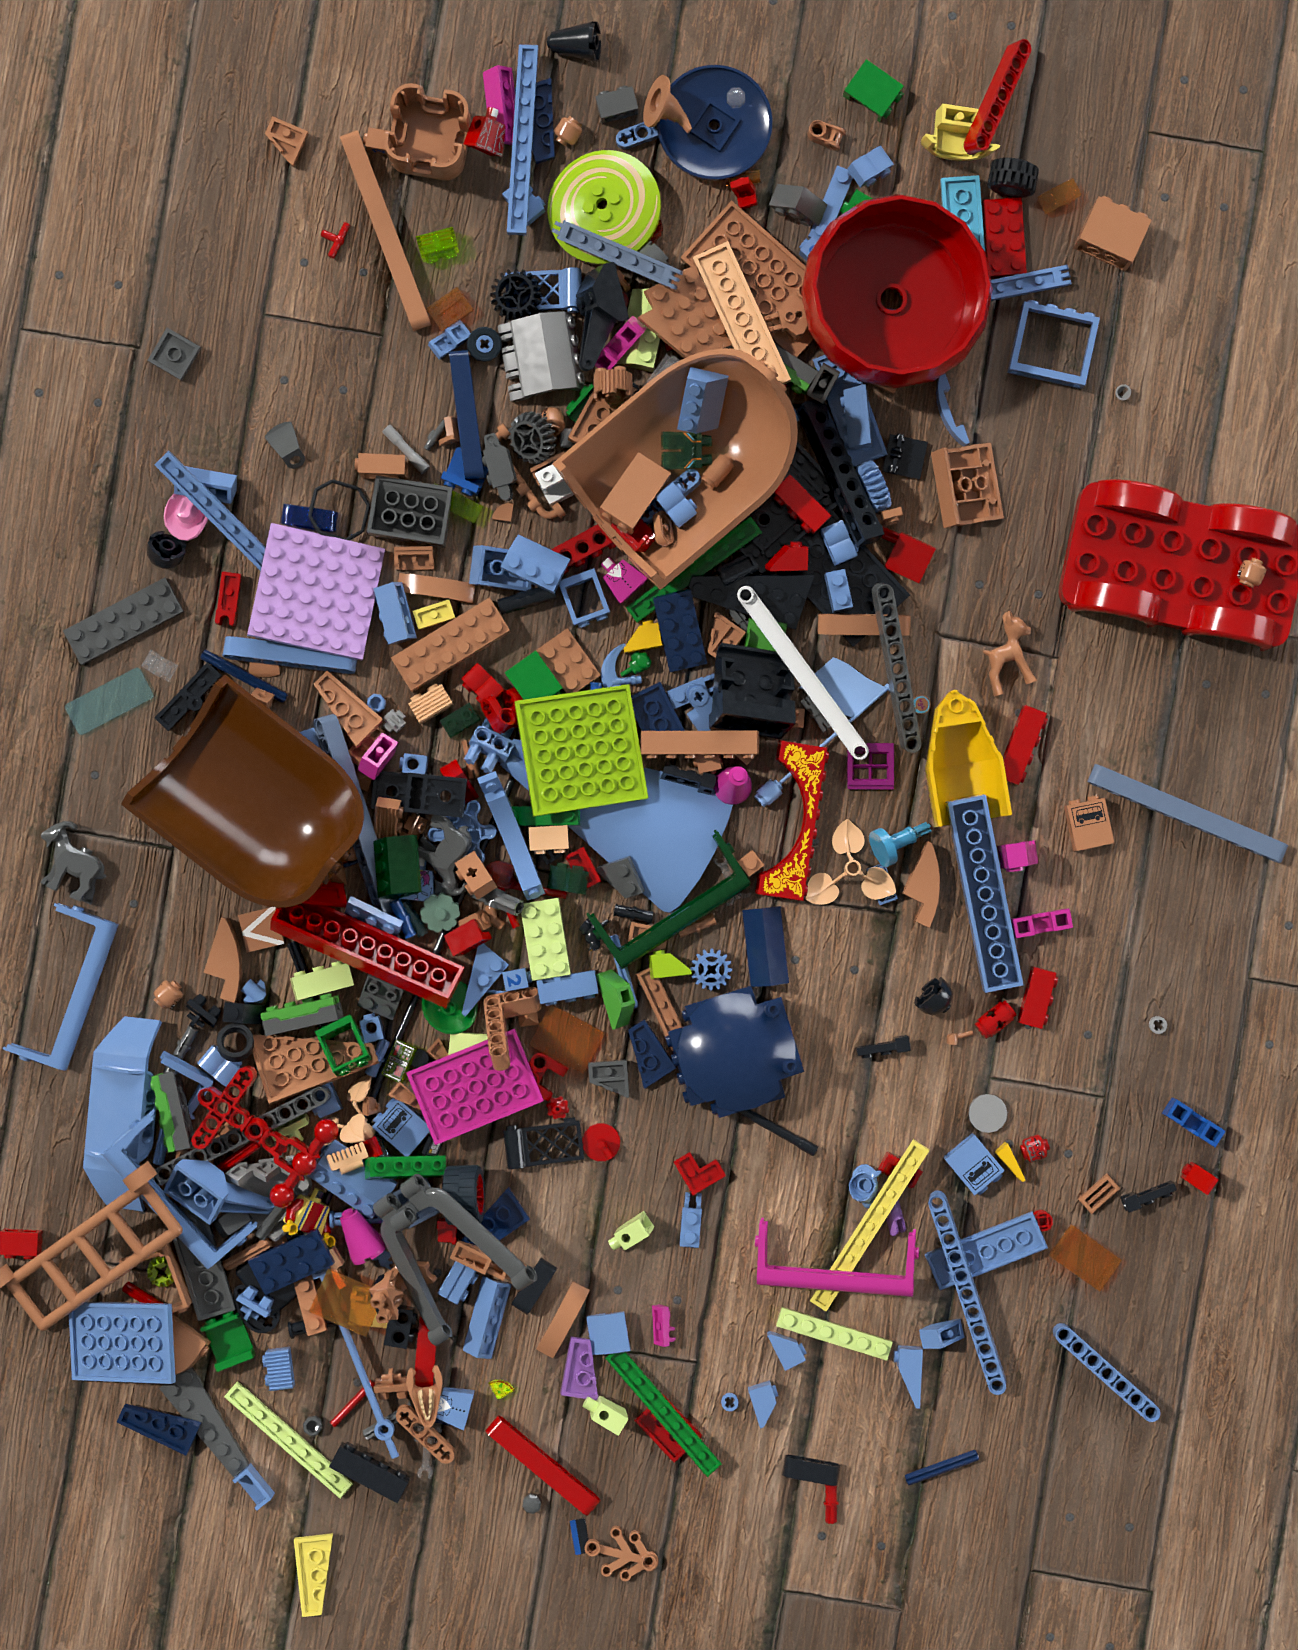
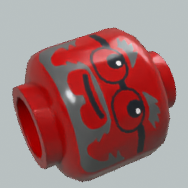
M1034 1135L1023 1139L1020 1150L1024 1160L1028 1159L1029 1162L1033 1163L1046 1158L1047 1150H1050L1047 1139H1042L1040 1135Z

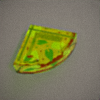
M496 1379L488 1383L498 1400L515 1391V1388L505 1380Z

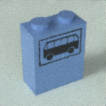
M392 1098L386 1105L388 1109L385 1113L382 1114L380 1112L373 1119L375 1124L372 1128L404 1156H409L430 1131L424 1117L413 1107Z
M973 1133L943 1157L974 1195L977 1193L979 1195L988 1189L987 1185L992 1181L996 1182L1003 1176L1001 1173L1004 1172V1169Z

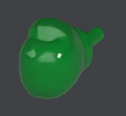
M636 651L631 655L632 661L628 663L630 667L620 674L624 677L632 671L634 674L643 672L651 667V659L647 653Z

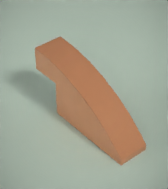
M927 841L901 894L922 903L914 921L930 928L938 905L940 874L934 847L931 842Z
M221 917L204 973L225 979L220 998L236 1003L238 1002L242 984L241 950L237 935L229 918Z

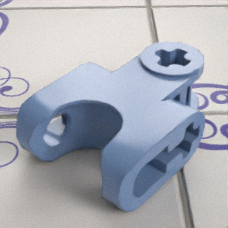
M692 683L687 687L685 695L694 709L688 712L687 716L697 731H711L709 729V714L712 712L713 695L710 697L700 684Z

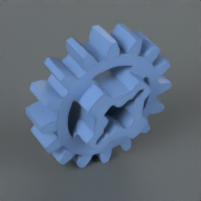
M711 948L710 953H707L704 949L702 956L698 953L696 954L697 961L692 960V963L695 964V967L690 968V970L695 971L692 978H698L696 984L703 983L702 989L706 985L709 986L711 991L713 986L720 989L719 984L726 985L725 978H731L727 974L732 971L727 966L731 964V961H725L727 955L720 956V950L714 953L713 948ZM713 956L717 957L715 961H708L706 957ZM700 963L703 965V972L701 973V975H699L698 967ZM722 964L724 965L723 976L719 973V967ZM708 965H716V972L714 974L709 973L704 976L708 971ZM710 977L715 978L717 981L707 982L705 980Z

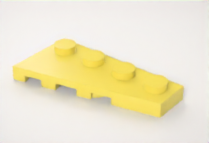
M333 1533L294 1538L302 1617L322 1615Z

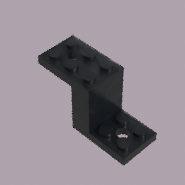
M381 771L376 779L373 780L370 808L375 809L378 797L401 800V807H404V812L463 818L468 779L409 772L407 774ZM390 786L397 788V794L394 797H390L387 794V789ZM443 791L451 793V799L448 802H443L440 799V794Z

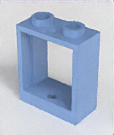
M594 568L560 581L559 586L574 627L582 628L590 625L589 621L594 619L598 622L608 618L607 615L610 614V610ZM593 579L604 609L576 618L566 589Z

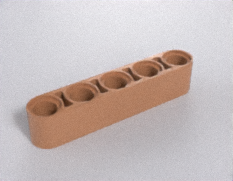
M818 614V634L879 635L876 614ZM898 615L902 636L910 635L911 616ZM890 625V626L887 627V629H886L887 635H891V634H892V632H893V627H892V625Z

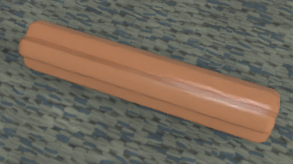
M266 1238L264 1241L261 1240L224 1260L223 1268L226 1271H230L250 1258L270 1249L272 1242Z

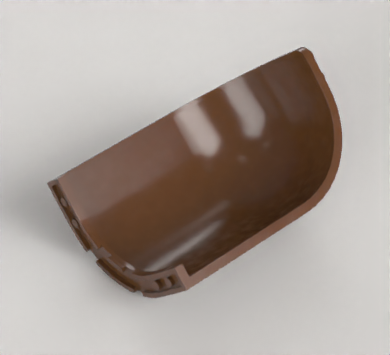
M224 675L214 684L199 713L191 723V730L188 734L180 738L172 748V754L167 759L164 757L151 772L127 792L121 805L237 895L268 907L295 906L308 900L323 884L327 885L333 877L332 874L336 875L343 867L341 863H344L351 855L349 851L358 839L363 827L364 809L362 800L350 776L334 759L227 675Z

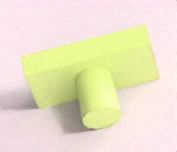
M304 1113L272 1129V1131H277L284 1136L288 1135L289 1138L297 1137L303 1141L304 1138L298 1129L309 1124V1116L307 1113Z

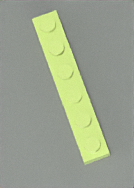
M781 1307L776 1323L777 1327L883 1360L888 1359L893 1343L892 1340L785 1307Z

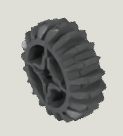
M535 411L522 413L510 423L512 426L508 430L511 433L508 438L512 440L510 446L514 447L513 452L518 453V458H523V462L539 464L548 460L550 455L554 453V448L557 446L554 441H556L557 437L553 433L556 430L551 429L552 423H547V417L542 418L541 413L536 414Z

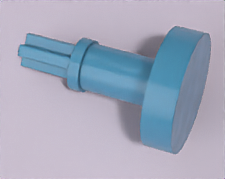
M925 822L914 828L906 827L904 830L891 836L883 828H878L869 834L870 846L879 863L884 867H888L897 862L896 850L913 844L917 841V838L930 833L931 826Z

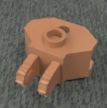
M795 296L787 297L782 309L778 310L777 313L763 317L765 322L779 320V325L768 327L770 333L786 332L795 339L802 338L808 327L803 302Z

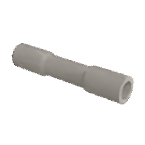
M391 424L382 431L421 474H424L430 468L426 461L403 440L402 436Z

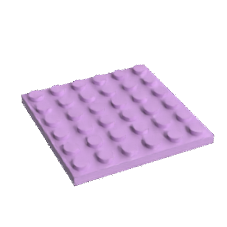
M271 523L247 636L362 661L375 601L374 588L378 587L385 549Z

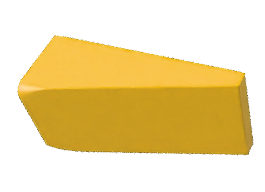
M1004 1142L995 1150V1154L1021 1182H1024L1025 1178L1008 1143Z

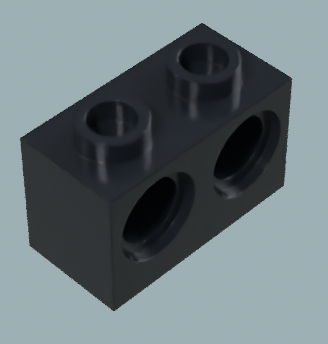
M399 1305L397 1308L399 1310L398 1314H407L408 1320L401 1321L399 1318L397 1320H389L384 1345L407 1349L408 1345L413 1343L414 1332H411L412 1325H416L418 1313H414L415 1307ZM402 1332L405 1339L397 1340L395 1333Z

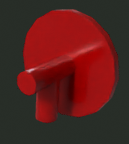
M597 1123L590 1126L582 1138L584 1152L595 1161L612 1159L620 1148L618 1132L606 1123Z

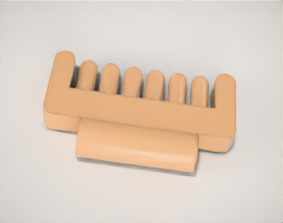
M360 1142L359 1146L355 1144L354 1147L350 1146V1150L349 1148L342 1149L341 1154L337 1151L336 1154L332 1153V1156L329 1154L326 1158L331 1171L339 1169L341 1175L363 1167L362 1160L368 1157V1153L364 1143Z

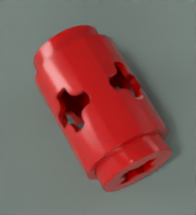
M1004 1000L979 1017L974 1025L985 1039L992 1038L1014 1021V1017L1017 1014ZM995 1011V1012L993 1013V1016H994V1017L988 1016V1015H989V1012ZM998 1022L1000 1024L1004 1023L1001 1028H996L998 1026Z

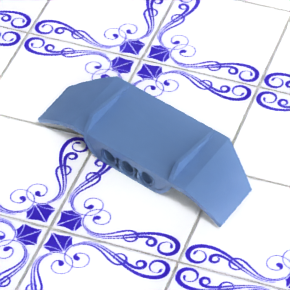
M124 1016L93 1052L83 1169L106 1205L129 1189L122 1181L124 1178L102 1154L130 1129L128 1126L134 1120L138 1119L140 1121L153 1109L156 1116V1096L151 1088V1077L154 1075L148 1071V1063L152 1045L162 1024L160 1020ZM155 1117L153 1121L124 1146V1149L138 1164L148 1156L152 1149ZM139 1196L123 1209L144 1211L145 1207L142 1198Z

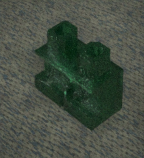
M468 703L441 719L440 722L451 739L463 732L465 727L468 729L482 719L472 703Z

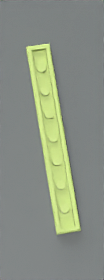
M239 1381L224 1396L340 1499L353 1485L354 1482L348 1477L329 1468L331 1462Z

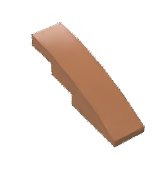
M458 1240L450 1259L484 1275L488 1273L501 1280L505 1278L511 1281L510 1277L476 1245Z

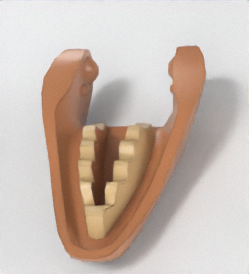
M434 1365L432 1372L435 1374L436 1383L430 1387H417L415 1385L414 1375L416 1371L413 1368H409L407 1373V1389L420 1422L425 1428L432 1427L437 1416L442 1389V1376L438 1365Z

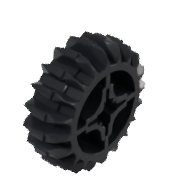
M515 268L512 274L507 269V276L500 273L502 279L496 278L494 280L498 285L491 286L492 290L496 291L490 293V296L494 298L491 304L496 305L494 310L496 312L500 311L499 315L501 317L506 315V319L510 320L513 316V319L516 320L518 316L523 318L525 314H528V316L532 315L531 309L534 311L538 310L534 305L541 304V301L536 299L542 297V293L537 292L541 289V286L536 285L538 280L536 278L532 279V273L526 275V271L522 269L519 274L518 269ZM515 281H523L530 287H517ZM509 284V290L503 293L502 296L503 289ZM514 288H515V290L519 293V294H518L519 297H517L518 302H517V300L512 296V295H514L513 293L515 292V291H514ZM531 294L529 301L523 306V300ZM513 302L517 306V309L507 308L503 305V303Z

